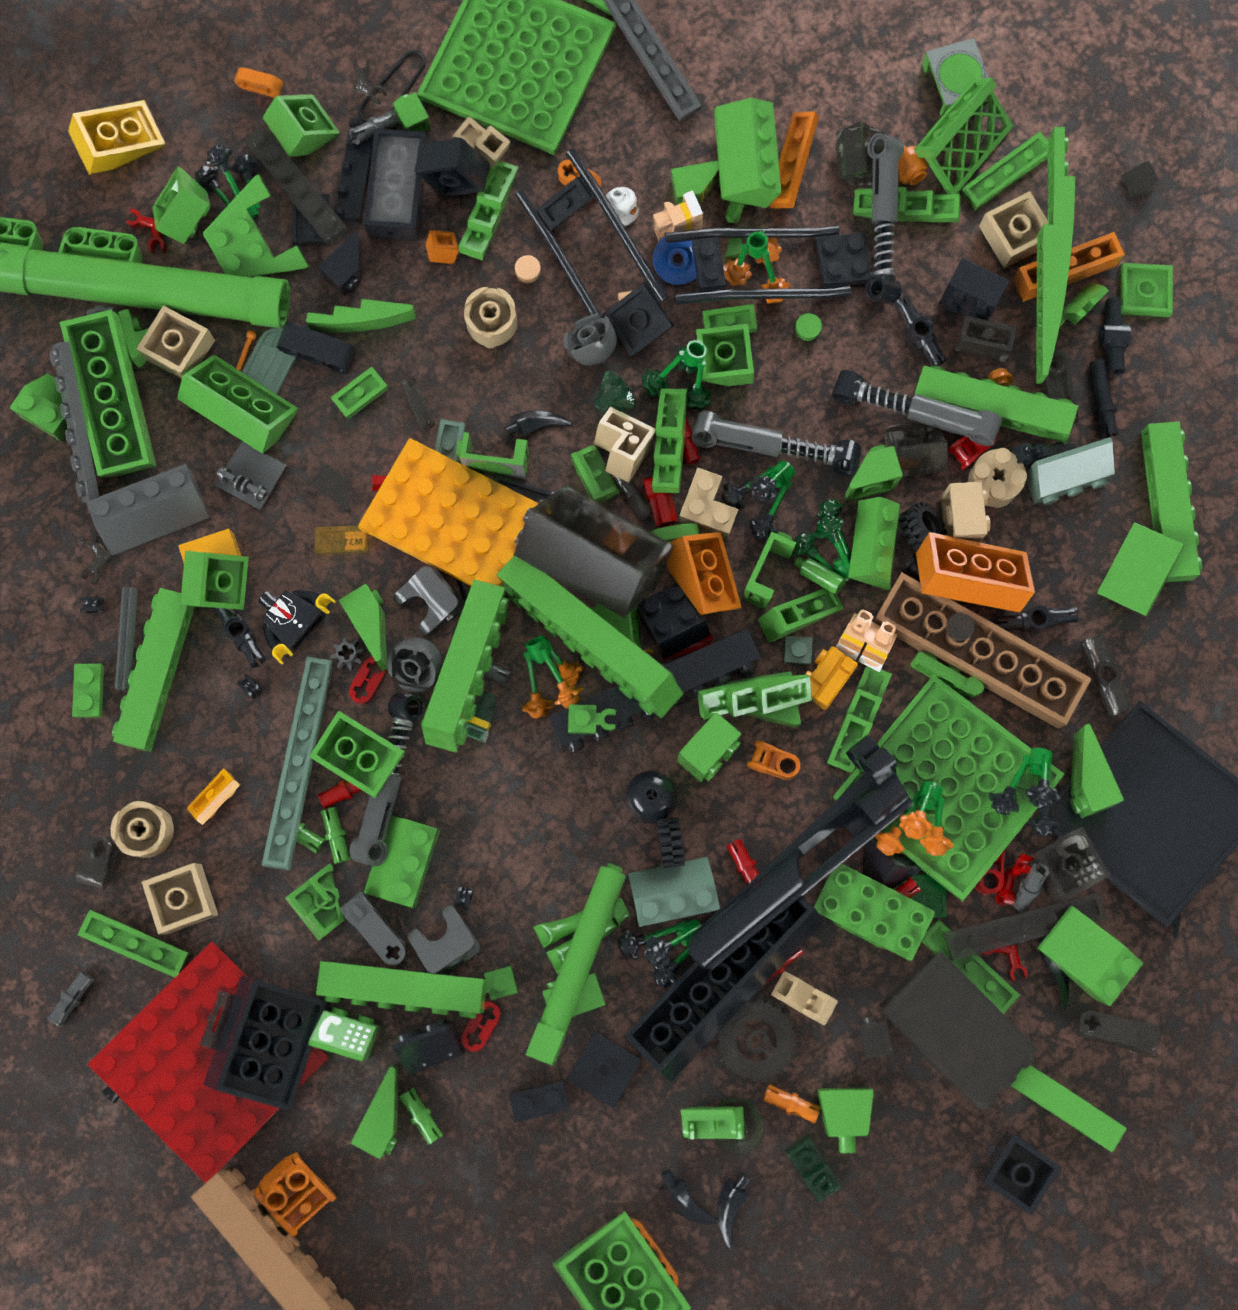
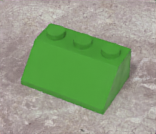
M882 497L858 501L848 578L885 590H891L901 514L899 503Z
M392 816L385 841L388 849L387 858L381 865L372 866L364 893L416 908L440 830L418 822Z

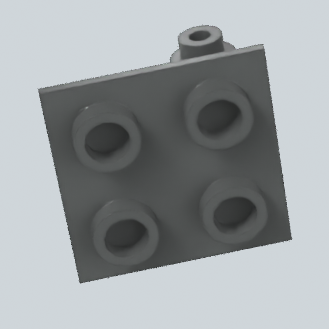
M241 441L227 467H220L217 476L220 479L215 486L261 510L287 465L265 453H260Z

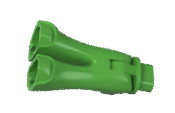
M621 897L616 901L603 938L611 934L617 927H620L623 920L631 917ZM583 910L561 920L533 926L542 947L546 949L562 938L574 933ZM572 939L546 952L557 974L560 972Z

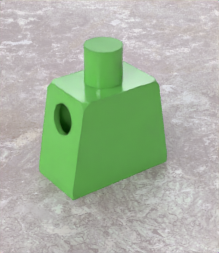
M869 1087L817 1089L826 1135L829 1137H839V1153H855V1136H868L873 1089Z

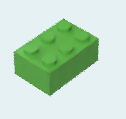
M715 712L679 752L677 763L700 783L704 779L710 781L719 771L722 765L720 761L724 759L727 762L737 751L741 744L738 741L741 733Z

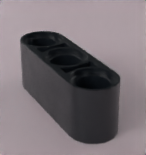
M290 322L285 323L276 348L285 354L341 374H347L356 351L355 347L344 341Z

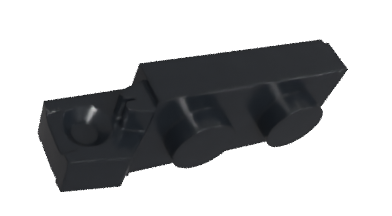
M1044 442L1034 446L1024 443L1013 448V451L1017 458V464L1024 463L1025 466H1032L1035 461L1077 447L1076 444L1064 445L1063 442H1057L1052 445H1047Z

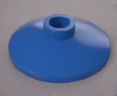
M663 237L657 243L653 252V265L657 274L664 281L670 284L682 285L689 283L697 277L691 241L665 243ZM677 253H680L683 257L682 262L679 264L673 261V256Z

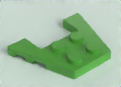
M260 175L254 176L203 232L205 239L226 275L252 277L309 267L298 245L274 257L248 211L249 207L271 196Z

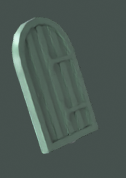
M271 328L259 338L242 373L278 395L296 357L285 354L276 348L283 329Z

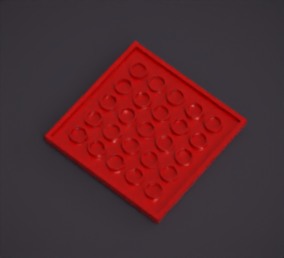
M213 942L203 949L87 1064L205 1183L216 1175L280 1109L220 1092L203 1085L241 976H247ZM312 1047L298 1089L329 1058L320 1048Z

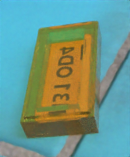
M358 526L315 527L316 555L369 553V534L360 530Z

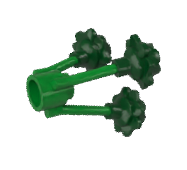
M692 340L687 346H680L678 353L674 357L675 359L663 371L657 369L654 371L652 369L646 370V373L641 376L643 381L642 387L646 389L648 394L652 396L657 394L660 397L661 389H669V386L666 384L668 382L667 374L678 364L679 370L683 371L686 369L687 374L697 371L696 383L689 385L687 389L688 408L704 409L705 405L711 404L710 397L712 394L710 391H706V388L701 384L703 370L706 365L704 360L707 353L706 346L701 340Z
M829 499L819 505L820 512L816 516L817 518H823L818 520L816 531L811 534L802 532L795 537L794 542L796 544L792 556L807 554L811 559H816L823 566L846 578L847 581L851 579L848 578L851 552L842 532L844 519L839 518L842 509L846 505L845 503L839 504L837 499ZM815 537L819 539L825 537L829 539L830 543H834L840 555L839 558L833 561L834 567L829 565L818 554L819 551L814 547Z

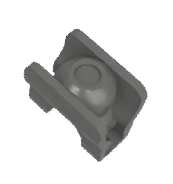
M424 566L417 571L393 597L394 601L402 607L410 605L413 601L420 598L426 601L429 609L428 615L419 626V631L424 637H430L437 633L448 622L458 616L463 611L465 601L462 600V597L441 572L428 566Z
M451 904L442 910L443 917L447 923V931L441 939L429 941L417 928L407 934L411 945L426 970L431 974L448 975L479 954L481 950L479 942L460 913Z

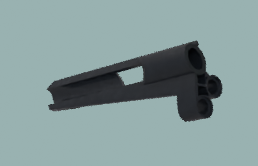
M869 735L863 737L846 752L851 762L863 776L742 891L729 900L692 934L693 936L689 943V954L700 968L713 970L913 805L893 770L897 766L895 759L884 747H879ZM846 828L852 834V840L803 880L799 870V859L835 829Z

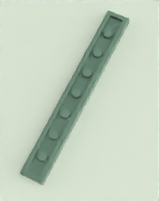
M313 657L306 658L263 855L262 866L289 871L291 869L314 761L309 756L318 742L334 667L333 660Z

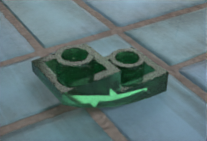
M808 1135L785 1150L818 1203L841 1188L838 1180Z

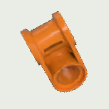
M755 741L756 749L751 761L747 762V767L787 781L797 776L800 770V761L797 756L768 743ZM764 752V753H765L764 758H763L762 762H759L760 759H761L762 753ZM786 760L791 761L795 766V770L789 774L784 773L780 768V764Z

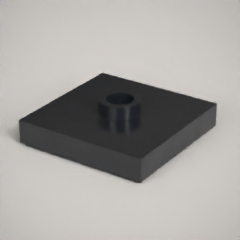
M594 1031L566 1080L614 1109L642 1059Z

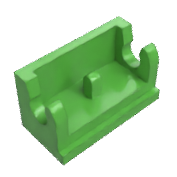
M595 445L571 454L572 463L595 506L620 495L610 473L605 471L606 465Z
M688 1107L681 1109L684 1138L744 1139L743 1107Z

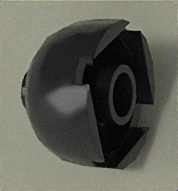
M644 771L635 775L629 781L625 790V805L628 812L635 820L644 824H657L656 820L670 817L678 803V792L674 782L666 774L659 771Z

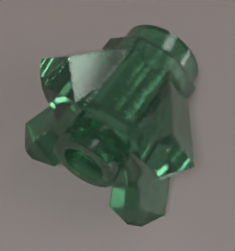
M606 371L597 398L593 400L599 411L605 415L610 407L621 411L634 408L636 405V399L631 393L632 389L620 375H616L614 371Z

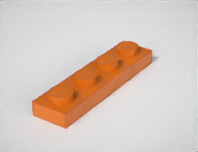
M793 112L779 159L781 194L769 205L771 208H794L819 120L816 112Z

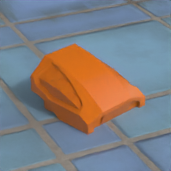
M297 1152L280 1161L262 1178L254 1190L255 1197L292 1237L297 1235V1230L329 1201L333 1202L336 1199L331 1189L307 1166Z

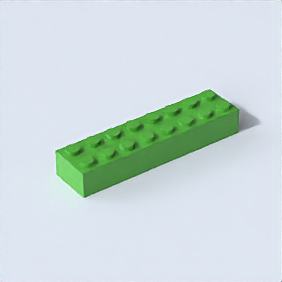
M517 552L496 574L502 582L500 587L505 588V593L509 595L508 599L516 607L520 608L522 606L525 608L527 615L536 623L541 621L545 625L544 628L553 637L559 636L563 639L562 643L574 653L577 650L582 655V660L591 668L596 666L601 670L600 674L612 684L615 681L620 686V691L629 699L634 697L639 701L638 705L647 714L651 715L654 712L662 718L683 695L674 677L667 669L521 553Z

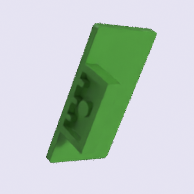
M840 864L829 874L814 905L817 912L834 921L833 924L909 961L913 960L935 914L933 910L844 864Z

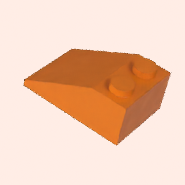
M721 532L682 536L662 545L669 572L700 615L742 608Z

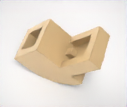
M470 117L464 121L453 135V138L460 137L466 140L473 149L490 163L489 168L494 167L507 151L511 142L491 125L485 130Z
M785 971L771 994L773 997L824 1026L838 1002L831 996Z

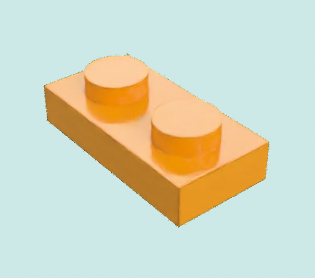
M223 768L192 801L187 810L195 820L203 825L216 814L217 809L227 799L234 795L240 784Z

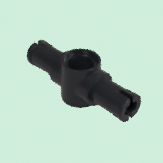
M909 295L903 296V299L899 298L896 300L894 305L905 320L904 326L908 330V342L918 347L919 350H923L932 366L944 364L947 358L936 342L937 338L933 333V321L916 310ZM915 329H923L926 335L917 334Z
M1110 297L1105 301L1106 320L1100 327L1099 345L1101 348H1105V352L1108 354L1109 374L1120 375L1125 371L1124 352L1130 345L1131 327L1129 324H1125V320L1122 318L1121 299L1119 297Z
M1036 605L1030 610H1023L1018 612V614L996 616L995 624H999L998 626L1006 631L1020 629L1022 632L1038 633L1043 629L1054 628L1057 624L1077 623L1079 618L1078 614H1075L1077 612L1076 606L1053 609L1052 607ZM1032 614H1038L1041 617V625H1037L1032 621Z
M213 608L222 620L225 635L238 651H242L251 668L259 667L256 658L261 664L265 663L266 657L256 644L254 632L241 615L236 614L234 609ZM244 629L240 635L235 636L238 630Z

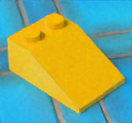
M144 100L74 113L68 130L89 174L113 170L165 145Z

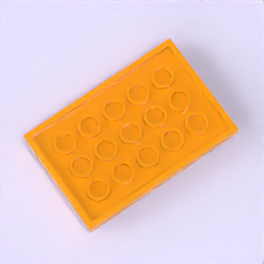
M409 438L358 527L360 530L469 586H472L474 579L500 586L502 582L496 574L517 552L523 556L526 554L549 509Z

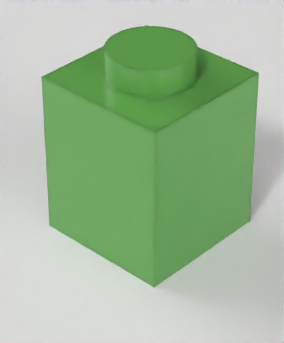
M416 92L410 95H403L393 102L394 110L397 113L396 116L399 117L404 131L426 132L431 130L429 117Z

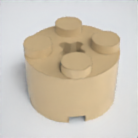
M482 287L475 290L467 298L464 318L467 330L476 342L487 348H494L512 338L517 330L518 321L515 303L506 291L500 288Z
M1005 448L984 453L971 468L968 476V482L982 481V488L987 491L988 496L986 506L995 508L1008 505L1022 490L1027 479L1023 463L1017 464L1016 455Z
M142 801L132 802L115 814L111 823V837L118 848L127 855L140 858H151L164 853L170 845L174 834L171 815L159 806ZM140 827H146V832L139 833Z

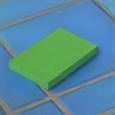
M1134 522L1097 594L1147 617L1185 545Z

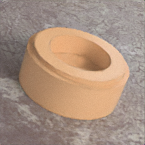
M529 255L519 258L515 264L517 278L524 283L536 281L541 273L539 261Z

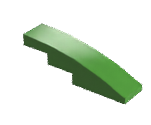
M498 160L494 167L490 168L485 191L478 192L477 203L468 219V228L459 244V253L483 260L509 198L518 172V166Z
M898 187V221L959 222L960 194L934 195L933 190L907 192L906 187ZM855 189L854 215L872 218V189Z
M362 299L360 309L335 306L333 315L308 312L306 323L310 330L316 332H362L391 327L414 320L416 313L413 305Z
M661 389L655 430L653 493H679L687 389Z
M865 666L828 758V764L850 773L853 772L855 765L851 762L846 752L863 737L869 735L883 694L891 678V673L882 669L878 672Z
M806 674L755 679L698 691L700 716L705 720L711 718L717 712L719 715L730 713L733 717L757 710L762 714L812 701L810 676Z
M1026 1062L1011 1085L1012 1088L1112 1153L1127 1130L1126 1127Z

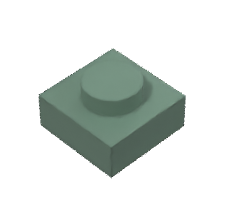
M786 636L784 664L811 665L812 638Z

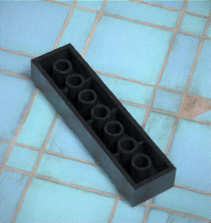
M744 629L663 665L672 674L683 693L669 710L682 705L683 699L691 696L692 700L698 698V691L708 689L714 685L716 687L726 685L736 675H740L743 678L755 672L761 657L748 629ZM619 685L576 704L596 705V713H601L605 709L616 710V715L606 716L605 722L609 725L614 724L615 730L618 729L619 732L633 727L634 721L640 718L643 721H647L657 716L654 712L651 715L647 714L638 705L639 701L634 697L629 699L620 691ZM569 708L549 716L551 726L563 752L569 751L570 754L584 749V743L594 740L595 743L605 740L609 737V732H611L604 730L601 726H596V734L568 733Z
M801 896L713 970L702 969L695 961L624 1036L661 1075L671 1082L815 932L824 920L817 910Z

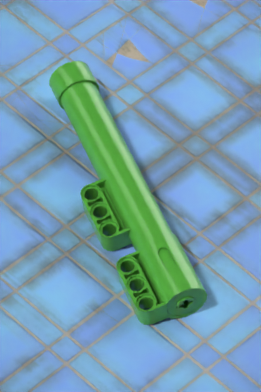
M0 217V292L31 296L33 294H42L161 310L164 305L179 313L247 321L251 325L282 329L287 322L290 308V286L288 280L261 276L249 278L142 264L143 255L137 239L133 235L73 227L65 232L58 253L42 251L43 241L34 223L27 220Z

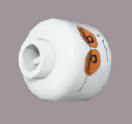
M618 187L607 193L606 197L623 225L627 226L635 221L639 214L635 193L626 187Z

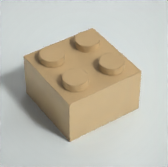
M1029 191L985 213L979 227L1005 269L1037 253V234L1043 224H1048V220Z
M163 305L138 345L137 351L146 361L182 379L185 373L203 361L215 339L207 328Z
M982 481L949 484L940 497L942 520L946 525L944 529L947 530L945 536L980 543L987 535V531H990V517L985 515L988 496L987 491L982 488Z
M192 863L142 882L158 934L167 935L219 916L202 864Z

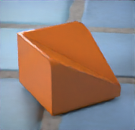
M430 230L426 241L430 262L454 264L459 251L455 233Z

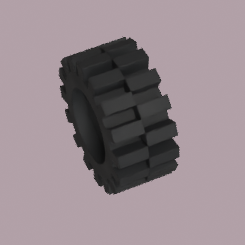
M922 501L901 513L899 518L901 523L899 527L904 530L902 535L908 538L906 542L909 545L913 544L912 548L914 550L919 549L929 532L941 535L947 534V530L944 529L946 526L945 522L940 520L942 518L941 515H937V510L934 507L931 509L930 504H925Z
M673 817L656 820L663 869L685 866L679 818Z

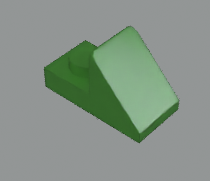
M129 309L119 311L131 360L138 368L142 367L146 360L137 351V347L148 329L143 330L139 317H134Z

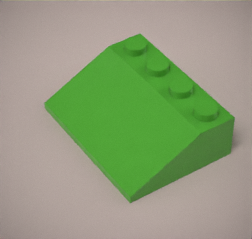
M626 1212L618 1215L552 1263L583 1310L691 1309Z

